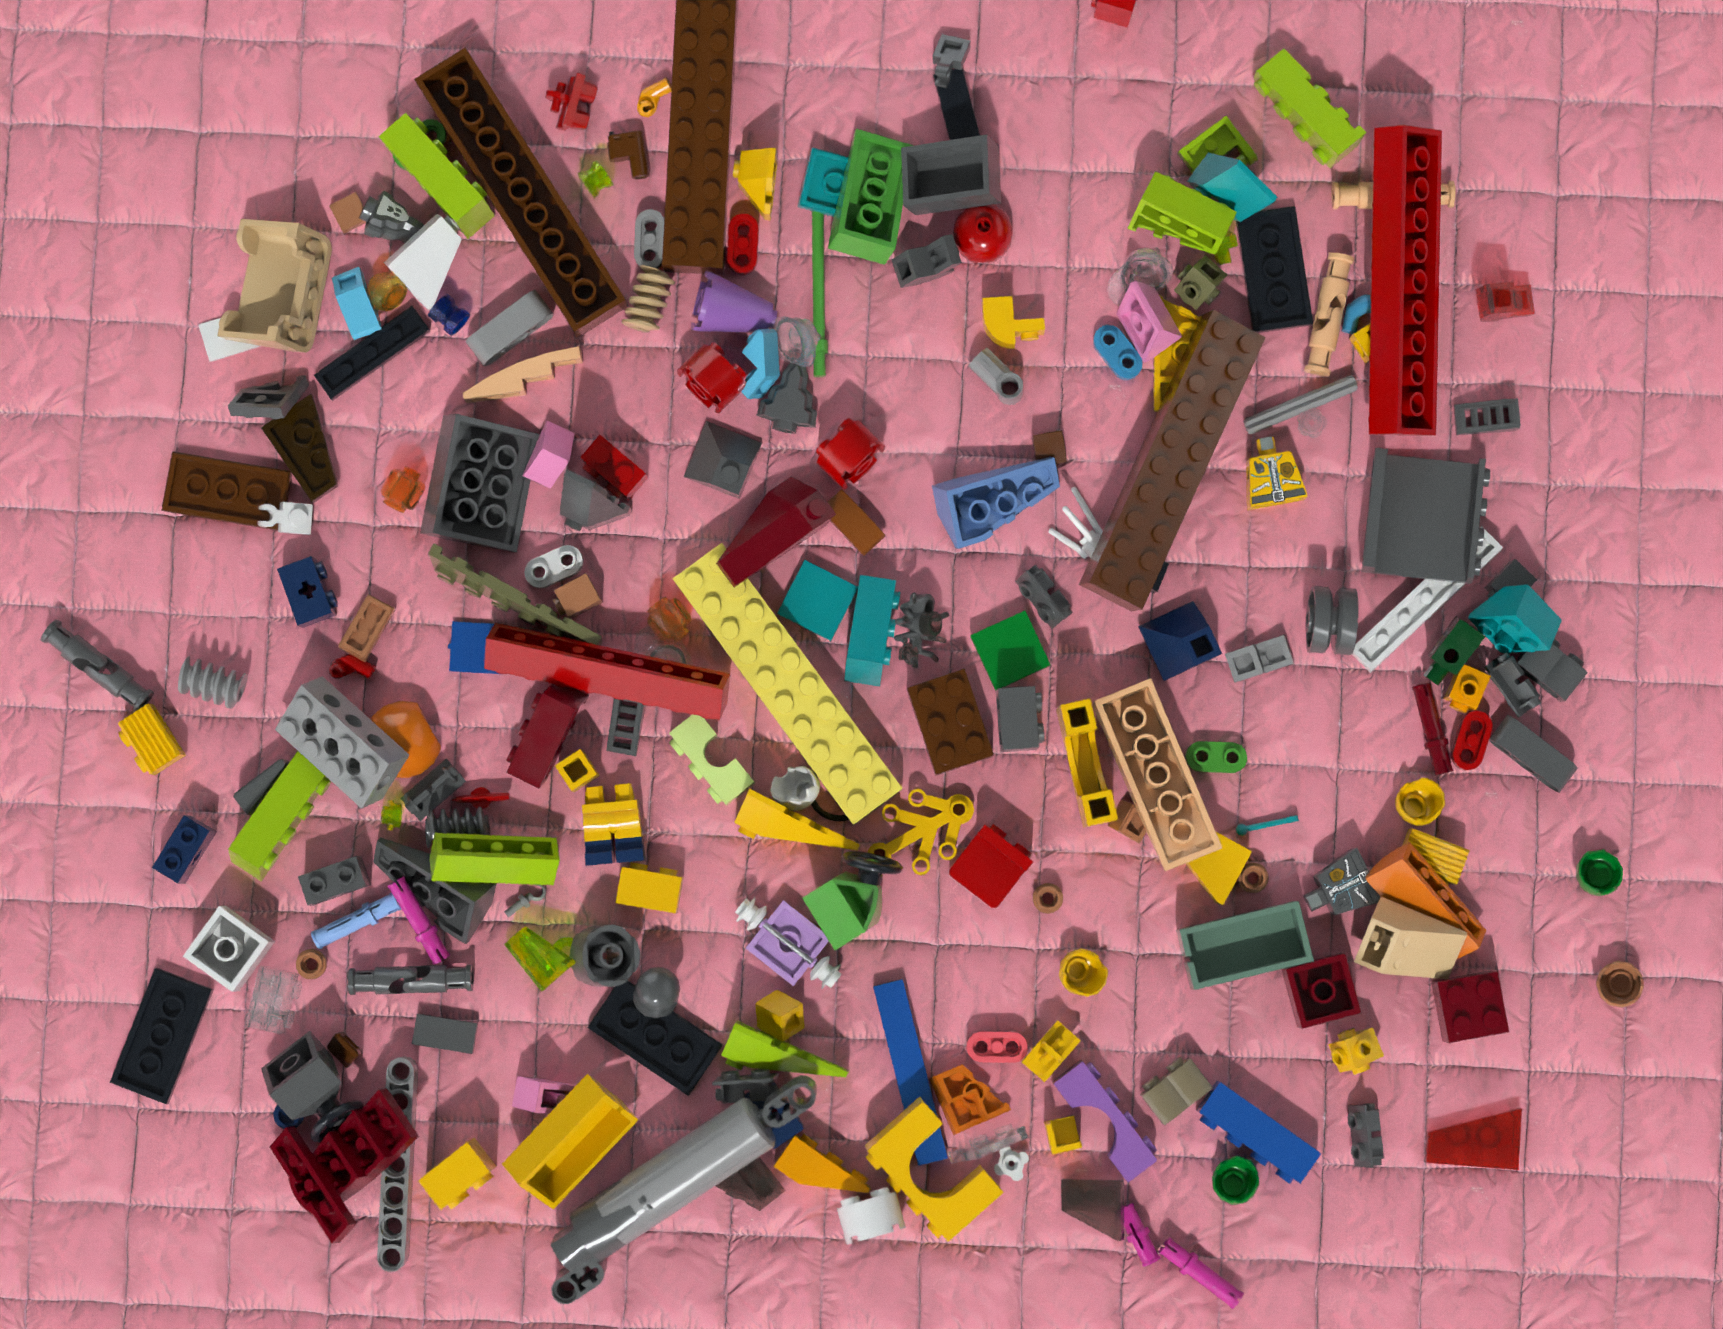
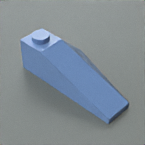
M1048 457L958 477L932 485L937 514L955 548L960 549L987 540L994 535L992 532L1003 524H1009L1016 519L1015 516L1028 506H1034L1059 488L1060 483L1055 458Z

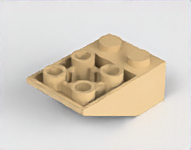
M1380 897L1354 962L1381 974L1448 979L1468 932Z

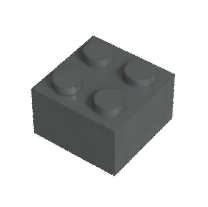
M1035 686L998 688L996 691L1000 753L1037 750L1039 743L1044 742L1043 723H1038L1037 713L1042 711L1041 693L1035 692Z

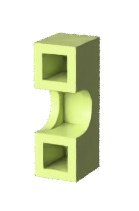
M692 714L669 732L673 738L669 742L679 756L685 753L692 763L688 765L689 769L698 780L702 777L706 779L711 786L707 789V792L717 804L721 801L725 805L730 804L755 784L736 758L723 767H715L708 763L705 757V749L709 742L718 735L701 716Z

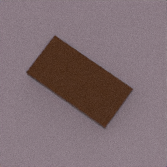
M172 451L161 511L278 531V523L271 527L258 526V521H268L270 519V513L267 510H260L259 505L271 504L277 510H280V502H288L292 472Z

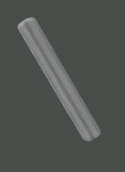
M1349 375L1247 417L1244 420L1246 431L1249 434L1256 433L1353 393L1358 388L1357 382L1352 375Z

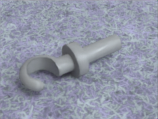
M537 885L542 888V895L540 897H534L530 892L525 896L520 894L518 896L519 900L505 910L504 913L507 917H510L523 906L528 908L531 900H542L546 895L545 886Z

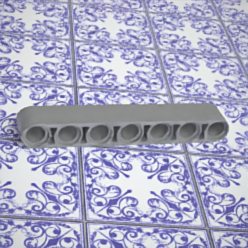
M403 1056L395 1058L388 1064L385 1088L389 1090L393 1098L397 1093L404 1094L407 1097L408 1106L402 1111L415 1129L418 1066L415 1060ZM399 1062H403L409 1067L410 1073L406 1079H400L395 1073V1067ZM415 1141L400 1155L405 1161L403 1171H395L390 1165L381 1173L377 1260L379 1266L388 1272L399 1270L406 1264L409 1258ZM392 1186L402 1189L404 1197L401 1202H394L389 1197V1190ZM395 1217L401 1221L402 1230L400 1233H393L389 1230L387 1225L389 1218ZM393 1248L400 1253L401 1259L398 1264L388 1262L386 1258L388 1249Z

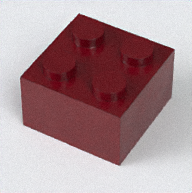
M1336 953L1314 959L1312 962L1281 969L1297 1028L1304 1029L1361 1013L1345 953Z
M1490 970L1431 981L1442 1042L1453 1043L1509 1032L1498 971Z

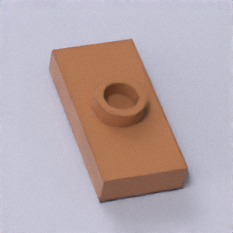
M368 594L340 641L339 649L366 662L393 616L395 608Z

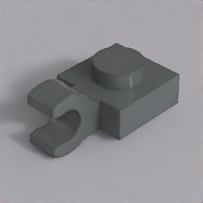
M941 35L933 53V64L937 65L935 75H938L935 81L936 86L947 88L952 69L962 70L970 51V40Z

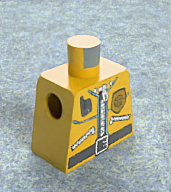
M1274 437L1256 440L1259 456L1249 458L1246 461L1247 511L1305 500L1308 497L1307 491L1292 452L1277 453Z

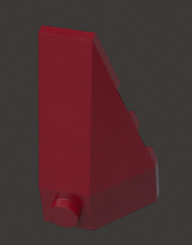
M789 477L768 491L716 564L735 588L824 528L836 513L819 490L793 477Z

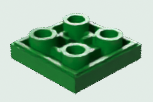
M1025 610L970 635L995 691L998 688L1006 687L1051 666Z

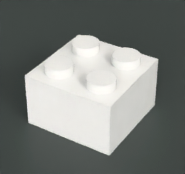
M219 906L183 957L231 992H237L241 990L275 941L229 907Z

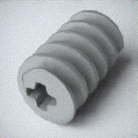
M188 656L179 673V693L186 694L190 690L191 697L197 698L201 695L202 700L207 702L213 697V702L217 705H221L225 700L226 708L232 709L240 701L244 693L248 674L244 673L240 680H236L235 670H232L228 677H226L225 667L221 666L216 673H213V663L209 662L203 670L201 669L202 660L197 659L195 664L190 666V656Z

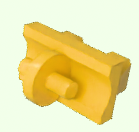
M1057 1020L1021 1062L1042 1081L1046 1082L1081 1040Z

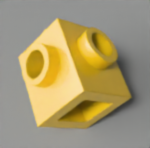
M1373 1027L1355 1031V1028L1345 1030L1337 1034L1338 1040L1328 1044L1332 1060L1340 1073L1351 1070L1353 1075L1362 1073L1370 1069L1369 1063L1384 1057Z

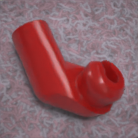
M347 654L331 662L329 674L335 679H340L356 672L370 679L376 666L367 661L364 662L351 654Z

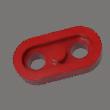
M745 213L734 216L728 226L727 262L729 268L738 275L750 274L756 268L758 262V223L753 216ZM746 226L750 231L747 235H740L738 233L739 228ZM746 256L748 262L745 265H740L737 263L738 257Z
M1482 711L1469 712L1460 722L1451 751V759L1454 765L1461 770L1475 769L1483 761L1493 724L1491 718ZM1472 721H1477L1480 724L1478 732L1471 730L1470 724ZM1463 750H1468L1471 753L1469 761L1462 759L1461 753Z

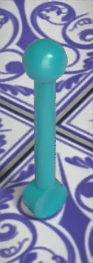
M1298 815L1248 826L1239 824L1236 827V833L1244 836L1249 831L1299 821Z

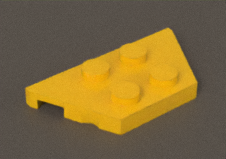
M1160 296L1161 300L1183 337L1153 358V412L1158 411L1193 332L1199 323L1198 321L1202 317L1193 314L1182 306L1179 307L1163 299L1164 297Z

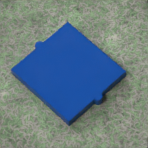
M452 621L451 643L448 644L450 649V672L499 674L495 671L484 669L486 637L494 624Z

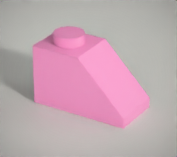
M517 1076L512 1107L534 1113L549 1114L576 1085Z

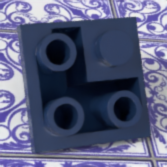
M1194 601L1138 626L1163 681L1222 654L1209 624Z

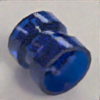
M449 294L442 296L428 313V316L434 322H440L443 325V330L450 336L455 335L461 330L471 315L464 308H459L455 305V300Z

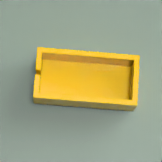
M587 1073L509 1155L502 1165L519 1186L554 1210L630 1130L638 1119L620 1098Z

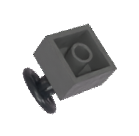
M311 1031L307 1032L261 1068L269 1096L291 1120L316 1113L320 1117V1120L314 1125L310 1133L311 1139L316 1143H321L328 1132L337 1131L353 1110L364 1107V1104L358 1100L340 1104L337 1094L341 1085V1079L333 1056Z

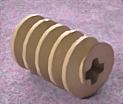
M640 265V268L645 273L637 274L636 279L642 285L633 286V291L638 296H631L629 298V303L634 307L626 308L625 314L631 319H623L621 323L629 328L647 333L650 330L660 329L653 320L663 319L664 316L657 311V308L667 307L668 304L661 300V296H671V292L664 287L665 285H674L675 281L661 270Z

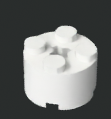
M886 1187L870 1192V1199L860 1201V1197L855 1196L840 1201L842 1207L837 1208L847 1245L853 1243L852 1237L854 1236L858 1237V1241H863L894 1232L892 1225L898 1224L899 1229L906 1228L896 1192L890 1193L889 1188Z

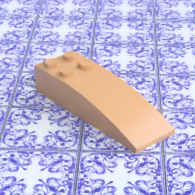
M1147 679L1095 700L1092 705L1164 871L1166 872L1222 849L1152 679Z

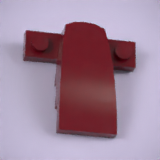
M382 1088L378 1089L362 1109L353 1110L337 1131L328 1132L313 1153L295 1126L286 1127L269 1147L288 1175L289 1184L296 1200L305 1210L313 1214L331 1244L340 1243L357 1224L344 1201L355 1195L387 1169L419 1135L389 1090Z

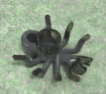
M915 592L911 594L908 602L900 606V610L905 614L903 618L895 620V624L909 628L910 632L895 635L894 640L903 643V646L899 649V660L904 659L906 664L912 665L913 668H918V654L930 657L936 663L939 661V658L933 652L922 649V640L946 643L944 637L937 635L942 629V619L949 617V613L939 614L937 611H933L935 605L933 596L930 594H916Z

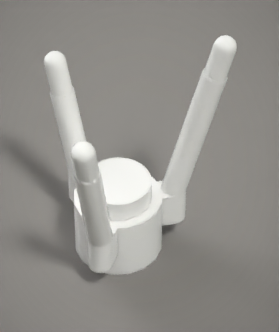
M1072 487L1071 491L1093 529L1089 532L1067 506H1064L1062 508L1063 512L1084 535L1079 541L1083 546H1079L1053 528H1050L1048 532L1075 550L1083 559L1087 556L1091 558L1103 530L1078 489Z

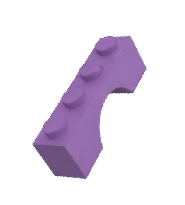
M1080 1060L1053 1080L1052 1083L1071 1108L1092 1106L1108 1115L1114 1128V1142L1107 1156L1129 1183L1157 1161L1153 1155L1157 1149L1147 1136L1142 1139L1134 1130L1139 1125L1128 1111L1122 1114L1116 1106L1120 1100L1110 1087H1107L1105 1090L1097 1081L1101 1075L1091 1062L1085 1065Z

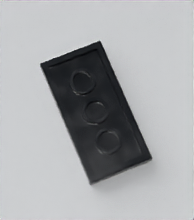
M1295 206L1258 211L1241 222L1235 221L1252 330L1257 333L1312 326L1313 318Z
M155 968L110 1083L163 1104H169L214 989L160 968Z
M626 981L622 985L615 986L587 1028L689 1096L723 1044L674 1011L668 1016L659 1018L645 1016L634 1005L633 992L635 985L630 981Z

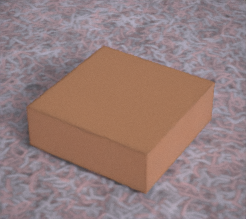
M356 192L329 205L344 234L366 223L359 219L364 206Z

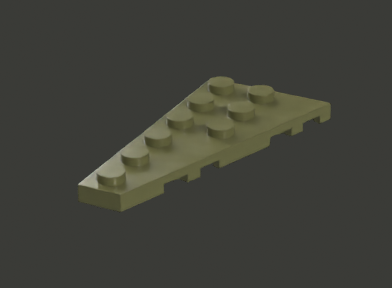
M433 543L428 556L435 569L434 571L438 573L437 577L451 585L456 581L465 587L464 591L476 598H481L484 595L492 600L491 604L505 612L510 608L520 613L518 618L531 625H535L538 622L546 626L545 631L551 635L559 637L564 635L573 640L601 646L603 640L599 634L567 617H563L562 620L557 618L558 614L543 603H537L535 606L530 604L531 600L527 598L528 595L487 572L480 570L479 574H476L473 571L474 567L468 564L467 561L460 557L449 559L443 556L441 552L443 548Z

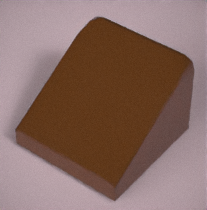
M1062 430L1032 436L1035 460L1054 457L1056 464L1067 463Z
M344 1032L336 1033L327 1045V1049L346 1068L350 1067L363 1054L362 1050Z

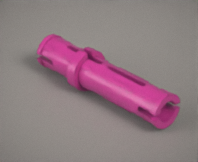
M405 876L396 880L402 892L395 882L390 883L387 887L392 892L414 929L416 941H421L432 960V964L435 965L441 962L436 949L442 959L449 957L450 953L436 933L438 928L436 925L432 926L405 880Z
M1171 1237L1163 1243L1165 1246L1164 1248L1160 1247L1158 1253L1179 1267L1180 1273L1191 1276L1229 1305L1231 1309L1237 1306L1239 1303L1237 1299H1242L1244 1295L1242 1291H1239L1198 1260L1199 1256L1194 1252L1190 1254L1173 1241Z

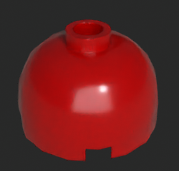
M995 204L964 209L955 220L953 237L959 253L974 263H991L1004 256L1011 245L1013 235L1011 220L1005 211Z

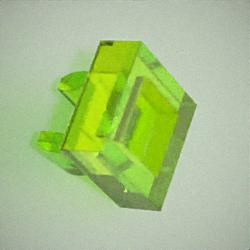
M1230 230L1227 231L1217 253L1214 254L1216 263L1219 262V265L1230 263L1229 249L1238 246L1236 234Z

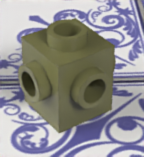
M1205 255L1194 266L1188 264L1177 277L1181 282L1174 291L1180 295L1186 304L1191 305L1197 310L1204 302L1210 305L1221 292L1217 287L1227 277V274Z

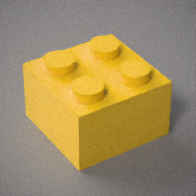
M474 1137L419 1179L418 1182L440 1210L447 1205L452 1210L470 1196L466 1190L471 1186L477 1190L493 1178L494 1175L490 1171L497 1166Z

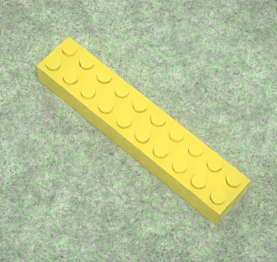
M721 543L675 576L673 580L844 814L855 825L903 788L750 580L747 579L734 588L717 566V561L726 550L725 546Z

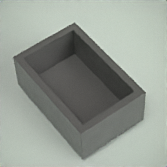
M988 135L901 148L903 206L913 214L923 215L1001 203L999 145Z

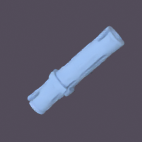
M391 892L372 903L366 902L362 904V908L312 931V939L320 950L324 946L369 924L372 926L378 924V920L401 910V907Z

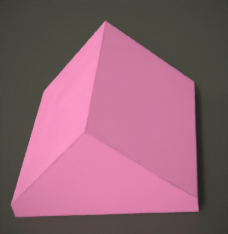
M1138 281L1131 282L1117 311V316L1145 363L1183 336L1156 289Z

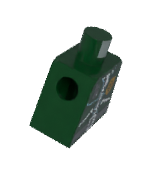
M1455 616L1428 654L1434 661L1426 670L1424 676L1436 685L1441 683L1448 672L1456 676L1485 636ZM1448 649H1455V656L1452 660L1444 659V654Z

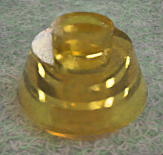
M388 272L375 274L368 283L367 291L373 307L378 311H391L397 308L407 294V286L396 275Z

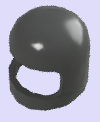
M655 967L648 969L642 973L634 987V1005L639 1012L647 1017L659 1018L668 1016L675 1009L680 993L679 980L673 972L666 968Z

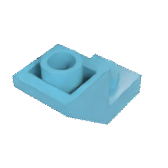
M356 267L332 277L335 297L352 338L356 340L381 330L378 309L368 294L365 276L361 268Z
M758 329L748 337V344L742 351L757 367L747 375L745 379L746 386L741 391L748 399L763 398L780 376L778 335L774 329Z

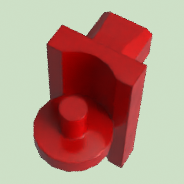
M576 73L575 76H571L565 94L566 84L562 82L557 83L555 91H546L545 98L552 101L551 112L559 113L562 104L556 126L557 129L565 131L569 128L578 130L587 128L590 113L578 110V102L581 100L590 104L593 103L598 87L585 81L586 75Z

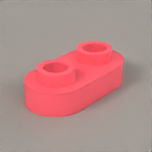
M978 1031L968 1038L966 1049L968 1055L977 1062L1016 1063L1026 1056L1028 1044L1026 1039L1017 1032ZM978 1041H985L987 1043L986 1051L978 1052L976 1050V1043ZM1010 1041H1015L1018 1045V1049L1014 1053H1010L1006 1049V1045Z

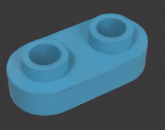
M1113 325L1100 327L1093 338V346L1097 353L1118 378L1131 380L1137 377L1143 365L1139 353L1119 328ZM1111 335L1114 338V343L1107 345L1103 341V337ZM1126 358L1131 359L1133 366L1125 368L1122 365V360Z

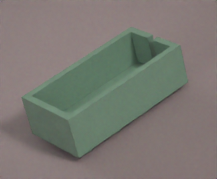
M1299 901L1287 902L1176 929L1182 956H1189L1190 961L1184 962L1190 989L1192 990L1314 961Z

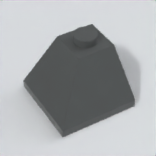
M706 421L684 477L740 499L762 443Z

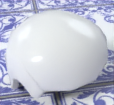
M806 766L788 767L786 775L773 778L770 792L773 799L791 811H801L810 806L817 798L820 790V781L815 772Z

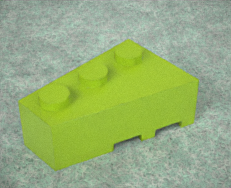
M1155 171L1127 229L1136 231L1140 227L1154 231L1153 237L1162 239L1164 235L1181 239V245L1216 254L1237 212L1230 209L1226 204L1216 202L1202 195L1198 190L1188 188L1176 182L1172 177Z

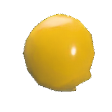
M1421 777L1416 781L1405 783L1400 788L1395 798L1396 811L1405 822L1412 825L1423 826L1437 819L1445 806V794L1438 783Z
M1076 949L1068 952L1061 960L1059 979L1070 993L1089 997L1098 994L1106 985L1108 968L1102 964L1098 954L1086 949Z

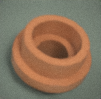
M1245 864L1238 877V883L1244 891L1258 893L1268 884V872L1261 864ZM1250 872H1255L1258 875V881L1254 884L1249 883L1247 879Z
M1041 884L1033 893L1034 906L1042 913L1050 914L1056 912L1063 903L1062 891L1054 884ZM1049 892L1053 895L1054 899L1051 904H1045L1042 901L1044 893Z
M316 949L304 950L296 960V969L305 979H317L324 974L327 968L326 957L321 951ZM310 958L317 961V967L314 970H310L307 967V961Z

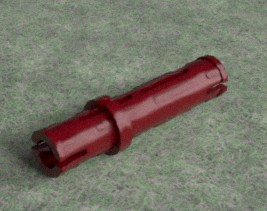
M1430 682L1414 686L1412 690L1427 742L1424 743L1425 750H1429L1434 776L1454 770L1446 746L1449 744L1448 738H1444Z

